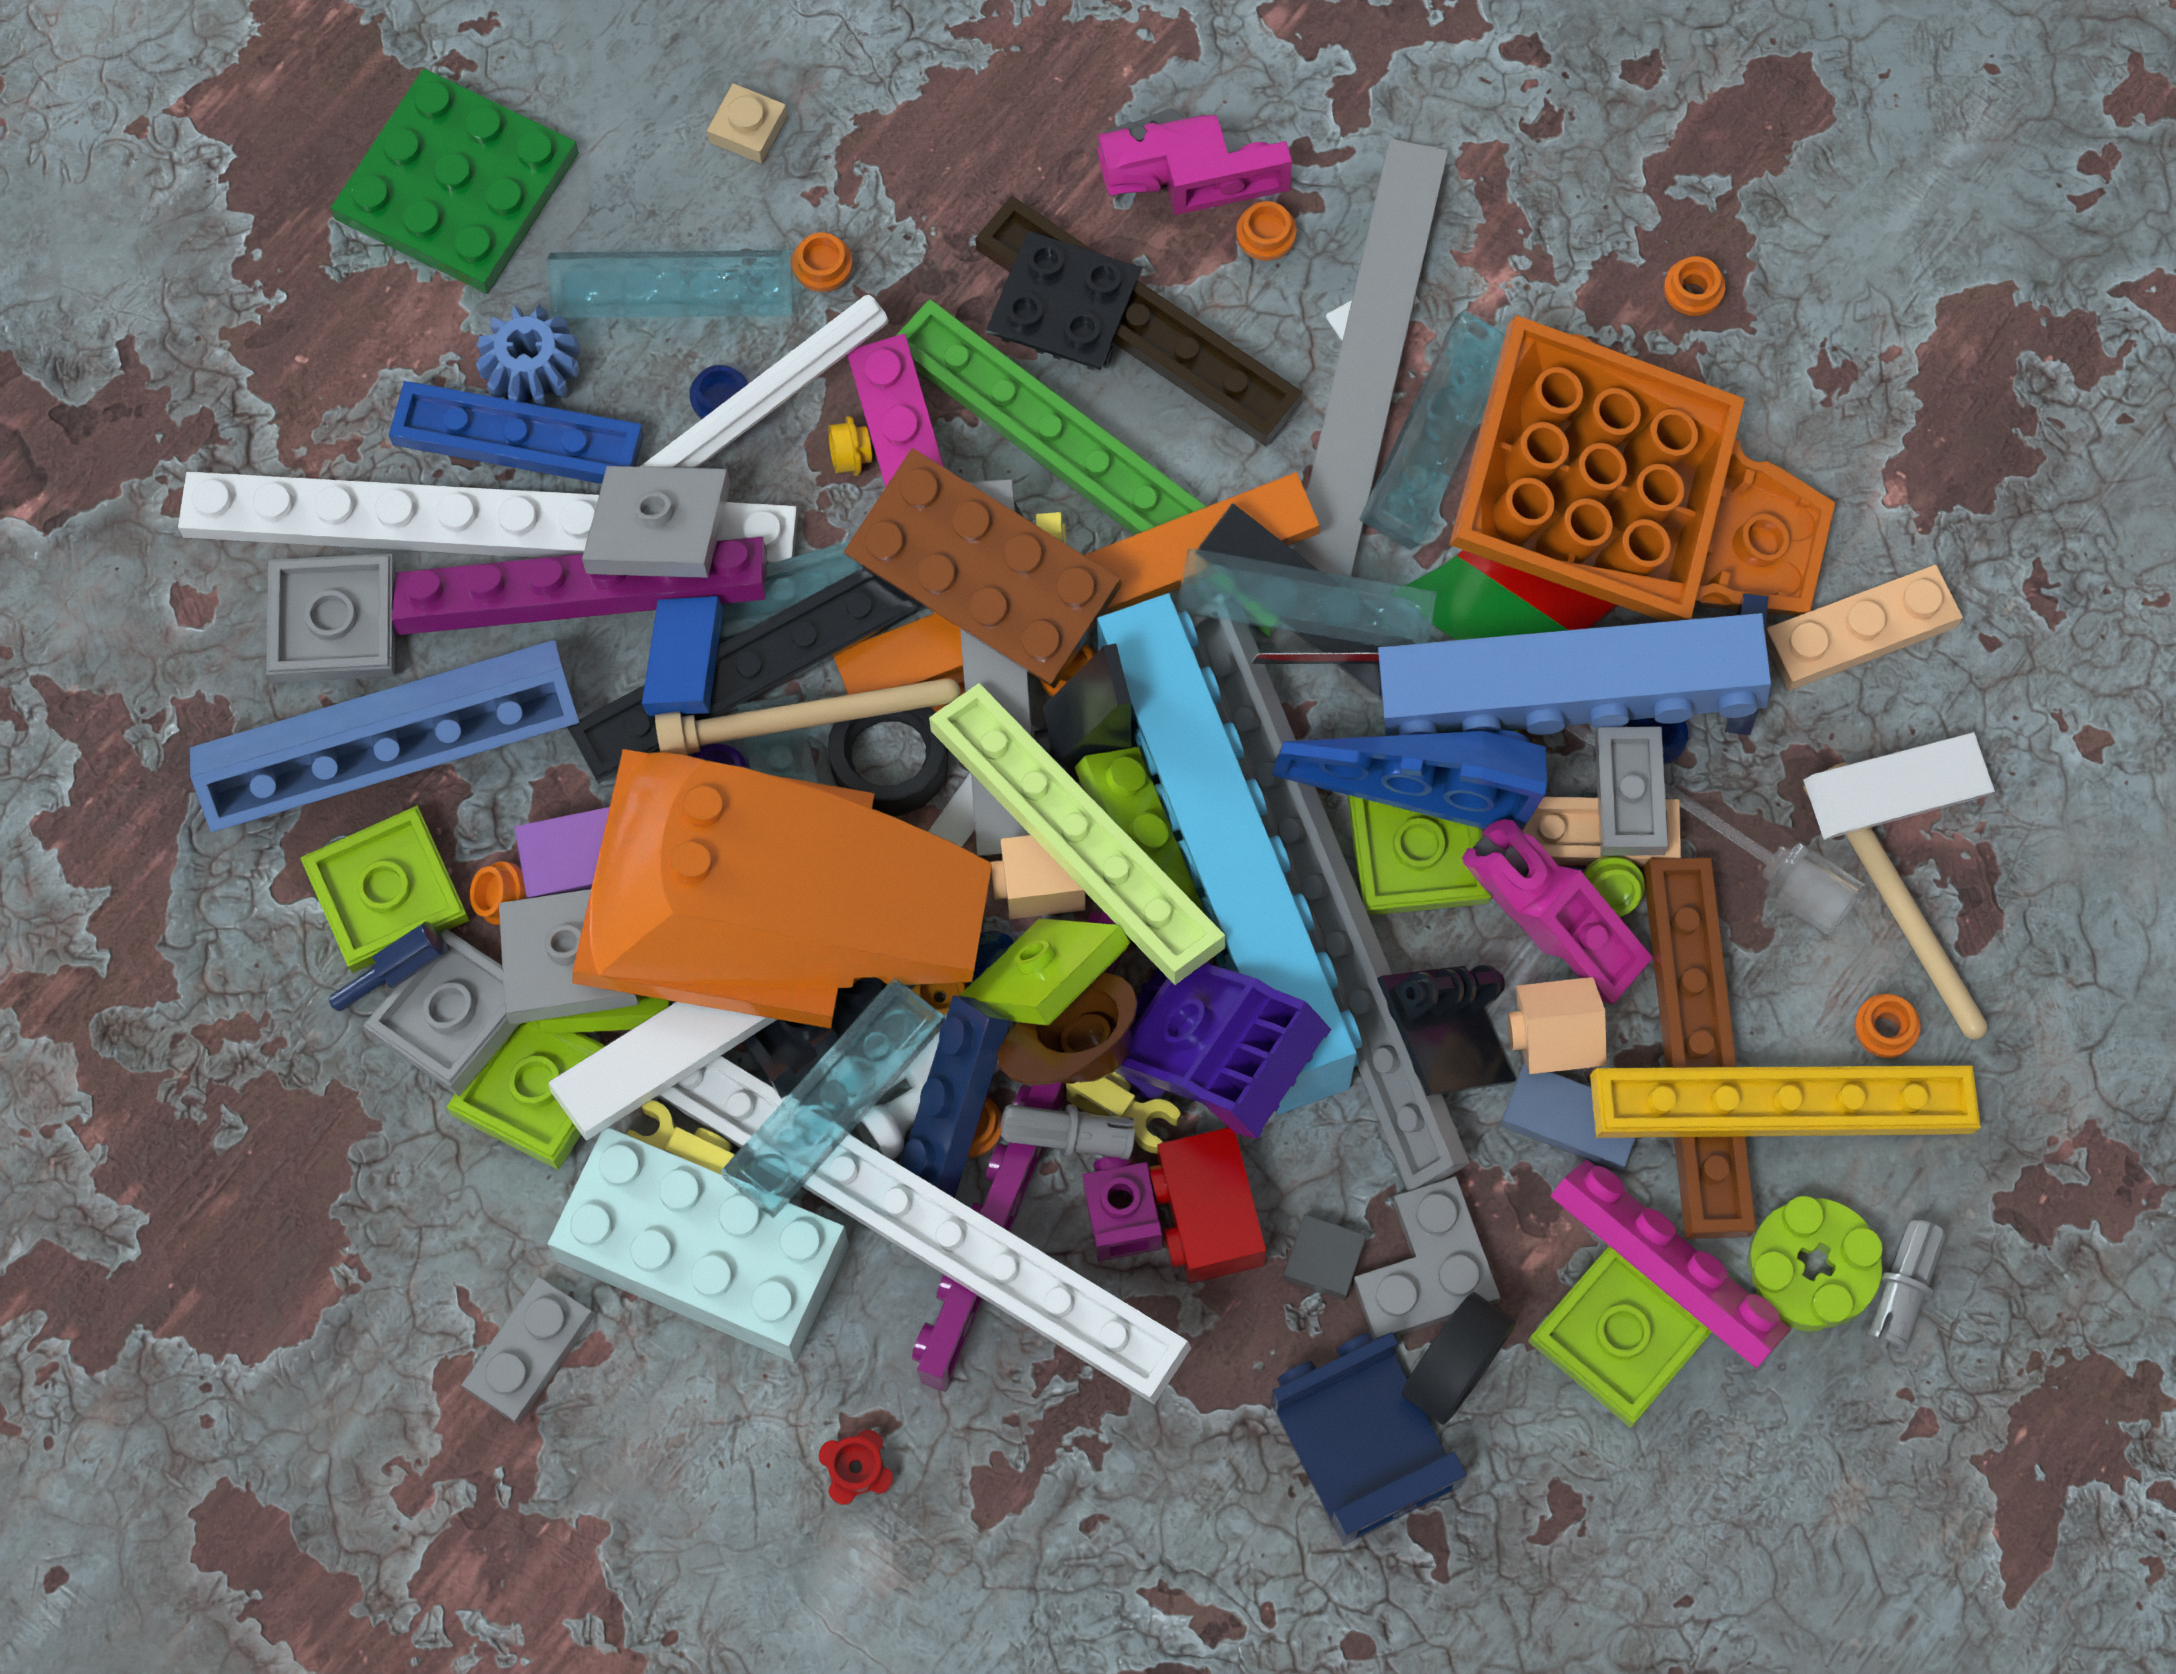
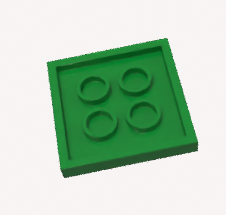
M423 68L330 209L335 220L488 294L578 156L579 151L576 141Z

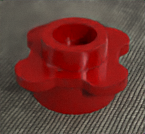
M863 1430L857 1437H847L839 1442L830 1440L821 1447L819 1461L828 1468L832 1482L828 1492L830 1498L835 1503L848 1505L853 1502L855 1496L871 1491L881 1495L891 1488L893 1474L883 1465L880 1454L883 1440L877 1432ZM858 1461L862 1464V1470L859 1473H852L849 1467L852 1462Z

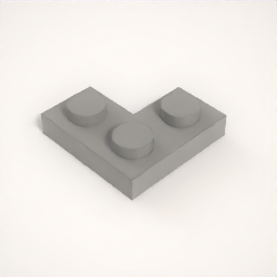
M1451 1177L1394 1196L1393 1205L1413 1258L1355 1276L1353 1279V1285L1367 1325L1375 1340L1390 1332L1393 1333L1394 1337H1398L1447 1321L1472 1292H1476L1493 1305L1499 1304L1500 1295L1457 1177Z

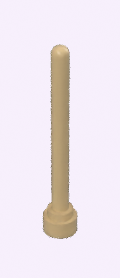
M946 678L696 720L695 715L682 716L680 711L655 714L660 753L665 752L689 756L691 753L701 752V745L949 704L959 697L960 687L955 680Z
M1843 762L1833 767H1830L1827 770L1843 767L1848 765V763ZM1804 785V786H1803V789H1804V791L1806 792V794H1807V796H1808V798H1809L1807 789H1806V787H1805V785ZM1872 828L1845 834L1963 1034L1972 1040L1982 1038L1987 1032L1985 1018Z

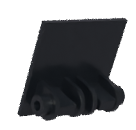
M1028 231L986 328V333L1002 338V341L1006 343L1011 341L1036 349V352L1044 354V352L1052 354L1053 358L1058 360L1064 358L1086 365L1087 369L1093 371L1095 369L1101 370L1102 367L1107 369L1115 346L1111 345L1142 267Z
M1479 965L1469 971L1466 966L1382 975L1377 978L1386 999L1389 1013L1398 1027L1412 1060L1413 1069L1420 1079L1427 1096L1511 1084L1516 1081L1484 1009L1494 1002L1505 988L1503 975L1494 967Z

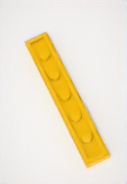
M1973 1066L1596 1068L1590 1074L1596 1138L1974 1134L1981 1128Z

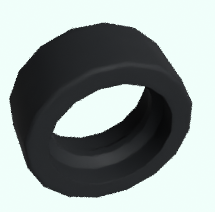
M931 707L834 723L828 736V755L831 773L837 786L875 793L872 809L890 816H903L924 807L940 791L948 773V749L931 732L929 717L936 712ZM880 722H901L912 726L920 733L926 746V759L921 770L912 779L898 785H876L868 782L857 773L852 762V747L857 736L866 728Z
M1476 1292L1470 1293L1433 1340L1404 1385L1401 1395L1437 1422L1445 1425L1484 1375L1511 1334L1516 1321Z

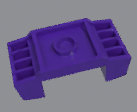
M1205 963L1174 985L1157 967L1148 982L1143 983L1140 987L1142 990L1136 997L1138 1007L1135 1021L1130 1027L1132 1041L1129 1055L1114 1072L1131 1085L1128 1092L1147 1101L1160 1099L1167 1090L1204 1104L1235 1133L1258 1139L1273 1112L1277 1111L1280 1107L1279 1103L1290 1087L1295 1085L1297 1082L1296 1078L1306 1063L1312 1060V1054L1332 1029L1306 1001L1275 990L1259 979Z

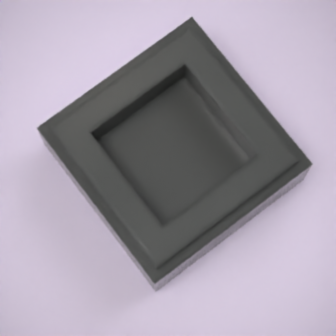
M1304 1214L1283 1280L1345 1301L1365 1243L1366 1234Z

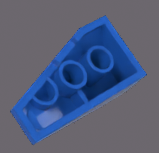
M1499 730L1493 733L1472 731L1284 741L1274 762L1271 776L1480 829H1486L1491 823L1502 819L1513 820L1523 831L1545 796L1547 788L1546 747L1529 743V739L1524 735L1507 730Z

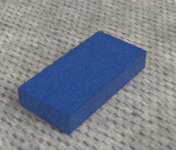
M718 596L660 599L657 601L642 705L648 716L680 711L681 714L709 713L724 611Z

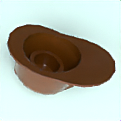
M1103 972L1049 1026L1017 1023L1005 1035L1004 1042L1000 1044L997 1051L1000 1069L1011 1080L1026 1085H1050L1057 1082L1067 1084L1094 1082L1109 1076L1123 1064L1129 1055L1132 1041L1130 1027L1135 1021L1138 1007L1133 987L1122 977Z

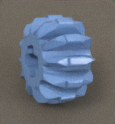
M540 304L530 316H524L522 310L514 305L511 311L512 320L508 322L492 316L489 324L492 334L478 336L477 346L482 356L478 358L476 363L480 377L488 381L487 385L490 394L497 398L508 395L509 400L524 403L528 398H533L534 403L540 406L546 405L545 395L550 392L565 398L568 389L564 380L578 379L580 368L575 358L581 352L577 337L569 334L570 330L567 321L561 315L549 319L546 309L542 308Z

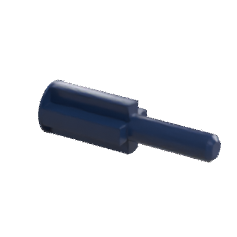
M427 921L423 922L372 956L376 964L371 969L330 995L329 1003L331 1007L336 1011H342L385 982L389 988L396 987L447 953V945L444 938L434 925Z

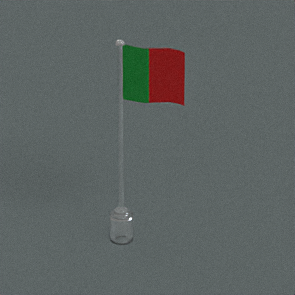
M1464 550L1446 564L1392 592L1393 590L1390 588H1380L1373 596V604L1377 610L1384 606L1436 642L1590 629L1619 606ZM1581 724L1566 725L1564 727L1596 749L1595 733ZM1664 781L1665 797L1668 799H1679L1680 807L1767 865L1761 877L1769 881L1764 893L1766 896L1828 938L1833 935L1856 904L1865 888V884L1802 842H1799L1792 851L1782 845L1775 854L1771 853Z

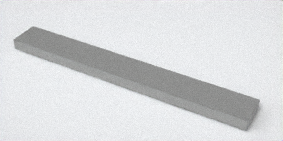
M1392 138L1389 140L1306 494L1320 525L1321 533L1295 543L1293 549L1340 587L1345 588L1350 586L1448 156L1447 149Z

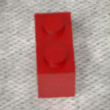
M1228 1127L1157 1144L1158 1165L1148 1167L1155 1203L1156 1205L1168 1203L1174 1226L1163 1229L1172 1268L1184 1266L1187 1282L1192 1284L1263 1267L1265 1265L1266 1248L1236 1133Z

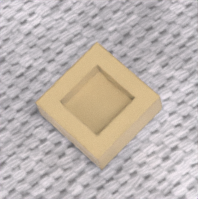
M732 83L707 129L708 141L711 144L762 164L788 117L786 104Z

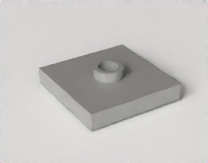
M607 466L582 557L586 574L708 578L731 485L727 469Z
M392 553L268 560L266 675L270 683L395 677V627L392 621V610L396 580V561Z
M591 889L499 903L505 1014L510 1025L639 1005L638 995L572 984V971Z
M445 928L441 935L447 945V953L397 985L365 1022L363 1027L379 1042L451 1092L460 1096L520 1023L510 1025L505 1014L503 966Z

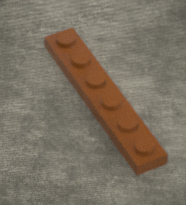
M1711 858L1649 859L1643 866L1665 1066L1666 1068L1736 1067ZM1674 1137L1685 1239L1747 1238L1755 1233L1756 1224L1745 1137Z

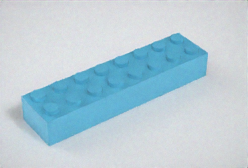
M1167 593L1098 617V651L1105 645L1117 644L1131 701V748L1139 747L1206 916L1225 934V949L1214 956L1218 967L1259 979L1275 990L1306 1001L1332 1029L1312 1054V1060L1306 1063L1296 1078L1297 1082L1295 1085L1290 1087L1279 1103L1280 1107L1276 1111L1277 1115L1349 1090L1353 1068L1359 1065L1355 1049L1362 1047L1357 1024L1350 1010L1339 1012L1332 994V990L1338 988L1333 965L1325 951L1315 953L1308 931L1314 930L1310 909L1302 893L1293 896L1284 875L1291 871L1286 850L1278 835L1271 838L1267 835L1261 816L1267 815V807L1262 791L1255 778L1245 781L1238 762L1239 759L1244 758L1239 735L1232 722L1226 724L1221 722L1215 705L1221 702L1219 687L1209 666L1199 668L1193 648L1198 647L1199 643L1188 612L1177 613L1170 594Z

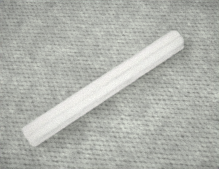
M863 296L640 467L699 468L886 326L889 321L886 313L872 296Z

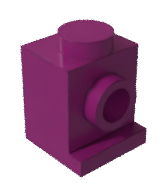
M1107 1156L1096 1160L1093 1163L1094 1172L1082 1174V1181L1097 1262L1161 1250L1162 1232L1160 1222L1158 1221L1147 1162L1133 1164L1131 1156L1129 1159ZM1129 1192L1132 1195L1133 1202L1124 1209L1114 1208L1108 1201L1109 1196L1112 1194Z

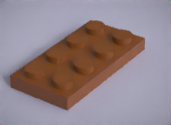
M911 448L843 551L849 559L1054 689L1097 625V618L1104 614L1123 585L1121 578L914 448Z

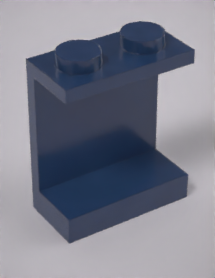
M1372 1332L1359 1335L1347 1341L1336 1350L1339 1358L1317 1369L1313 1361L1302 1363L1279 1376L1277 1380L1280 1387L1272 1390L1270 1404L1343 1546L1461 1488L1467 1476L1455 1452L1446 1454L1425 1412L1401 1395L1408 1379L1395 1356L1398 1343L1392 1332L1376 1340Z

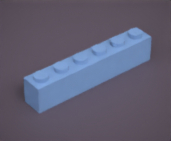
M1762 613L1378 647L1385 736L1472 731L1493 733L1499 730L1527 729L1531 734L1547 735L1563 730L1566 725L1591 723V726L1594 728L1621 727L1626 725L1629 720L1655 718L1659 723L1672 724L1686 721L1693 714L1719 712V715L1726 718H1740L1755 713L1757 709L1767 708L1771 688Z
M552 640L190 747V777L210 832H215L578 724L579 719L556 641Z

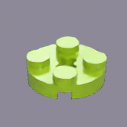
M1799 1196L1790 1200L1788 1204L1774 1210L1761 1223L1749 1246L1747 1255L1748 1274L1751 1272V1280L1757 1290L1755 1295L1770 1302L1778 1311L1780 1320L1786 1325L1806 1332L1822 1331L1824 1328L1837 1327L1856 1319L1870 1304L1876 1295L1882 1277V1242L1878 1235L1870 1230L1867 1223L1847 1206L1828 1199ZM1817 1249L1826 1254V1263L1832 1267L1831 1276L1819 1273L1814 1281L1807 1279L1803 1275L1805 1264L1797 1259L1798 1253L1801 1251L1811 1254Z

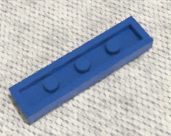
M404 381L389 437L393 446L602 484L607 466L636 467L644 432L642 425L639 423Z

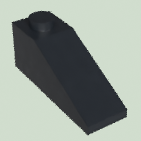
M1116 643L1103 646L1043 706L1044 729L1034 731L1035 741L1075 782H1080L1074 767L1084 756L1131 748V701Z

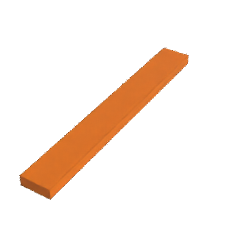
M1297 472L1085 554L1084 556L1115 574L1123 581V585L1102 616L1162 596L1218 574L1194 556L1193 553L1232 503L1288 546L1320 534V525ZM934 613L867 639L837 655L834 659L848 695L934 681L963 671L960 628Z

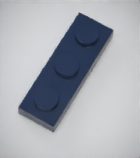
M953 995L946 1020L941 1026L939 1043L927 1081L921 1090L920 1104L909 1140L902 1152L900 1165L953 1198L956 1196L998 1061L997 1051L1000 1044L1004 1042L1010 1022L1009 1019L977 999Z

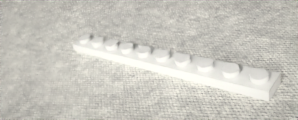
M186 472L178 529L183 538L548 558L584 553L599 495ZM726 502L717 541L763 536L767 550V571L793 572L798 526L797 506Z
M719 1056L656 1096L1154 1405L1191 1350V1346L1186 1339L791 1098L785 1096L781 1099L773 1087L722 1056Z

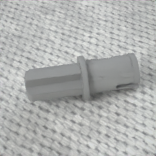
M1010 1104L1005 1107L1002 1115L1001 1137L1011 1143L1059 1148L1061 1156L1070 1157L1073 1152L1129 1159L1134 1143L1135 1129H1133L1135 1123L1133 1117L1104 1116L1080 1112L1076 1105L1070 1104L1067 1105L1065 1111Z
M1912 1220L1908 1223L1891 1273H1883L1881 1277V1283L1885 1285V1289L1872 1325L1866 1334V1339L1885 1349H1888L1889 1344L1892 1343L1893 1351L1907 1352L1908 1342L1923 1300H1930L1933 1295V1290L1928 1286L1946 1239L1945 1231L1939 1226L1924 1220Z

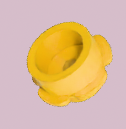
M845 416V423L828 425L830 455L835 473L853 471V475L858 476L862 471V464L872 462L871 443L867 427H856L851 416Z

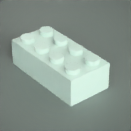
M609 1127L601 1131L547 1243L558 1263L794 1363L797 1361L849 1247V1241L843 1225Z

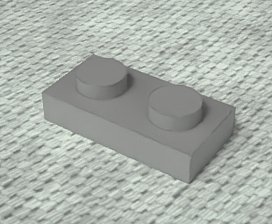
M1598 727L1595 735L1600 855H1665L1668 840L1662 727Z
M537 1276L461 1386L466 1392L519 1426L595 1317L591 1310Z

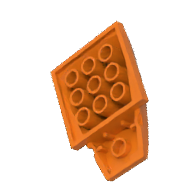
M1515 315L1507 326L1449 545L1664 622L1691 620L1694 605L1738 611L1743 593L1769 596L1767 614L1800 616L1811 610L1835 502L1784 469L1768 461H1753L1743 453L1740 441L1736 439V433L1745 398Z
M623 749L572 971V984L831 1029L838 988H851L858 979L876 977L886 984L895 985L972 982L992 863L946 839L872 809L875 793L768 775L744 767L717 763L682 754L665 752L644 753Z

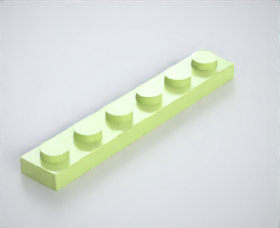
M980 683L929 717L931 732L1117 925L1122 927L1124 933L1174 985L1225 949V934Z

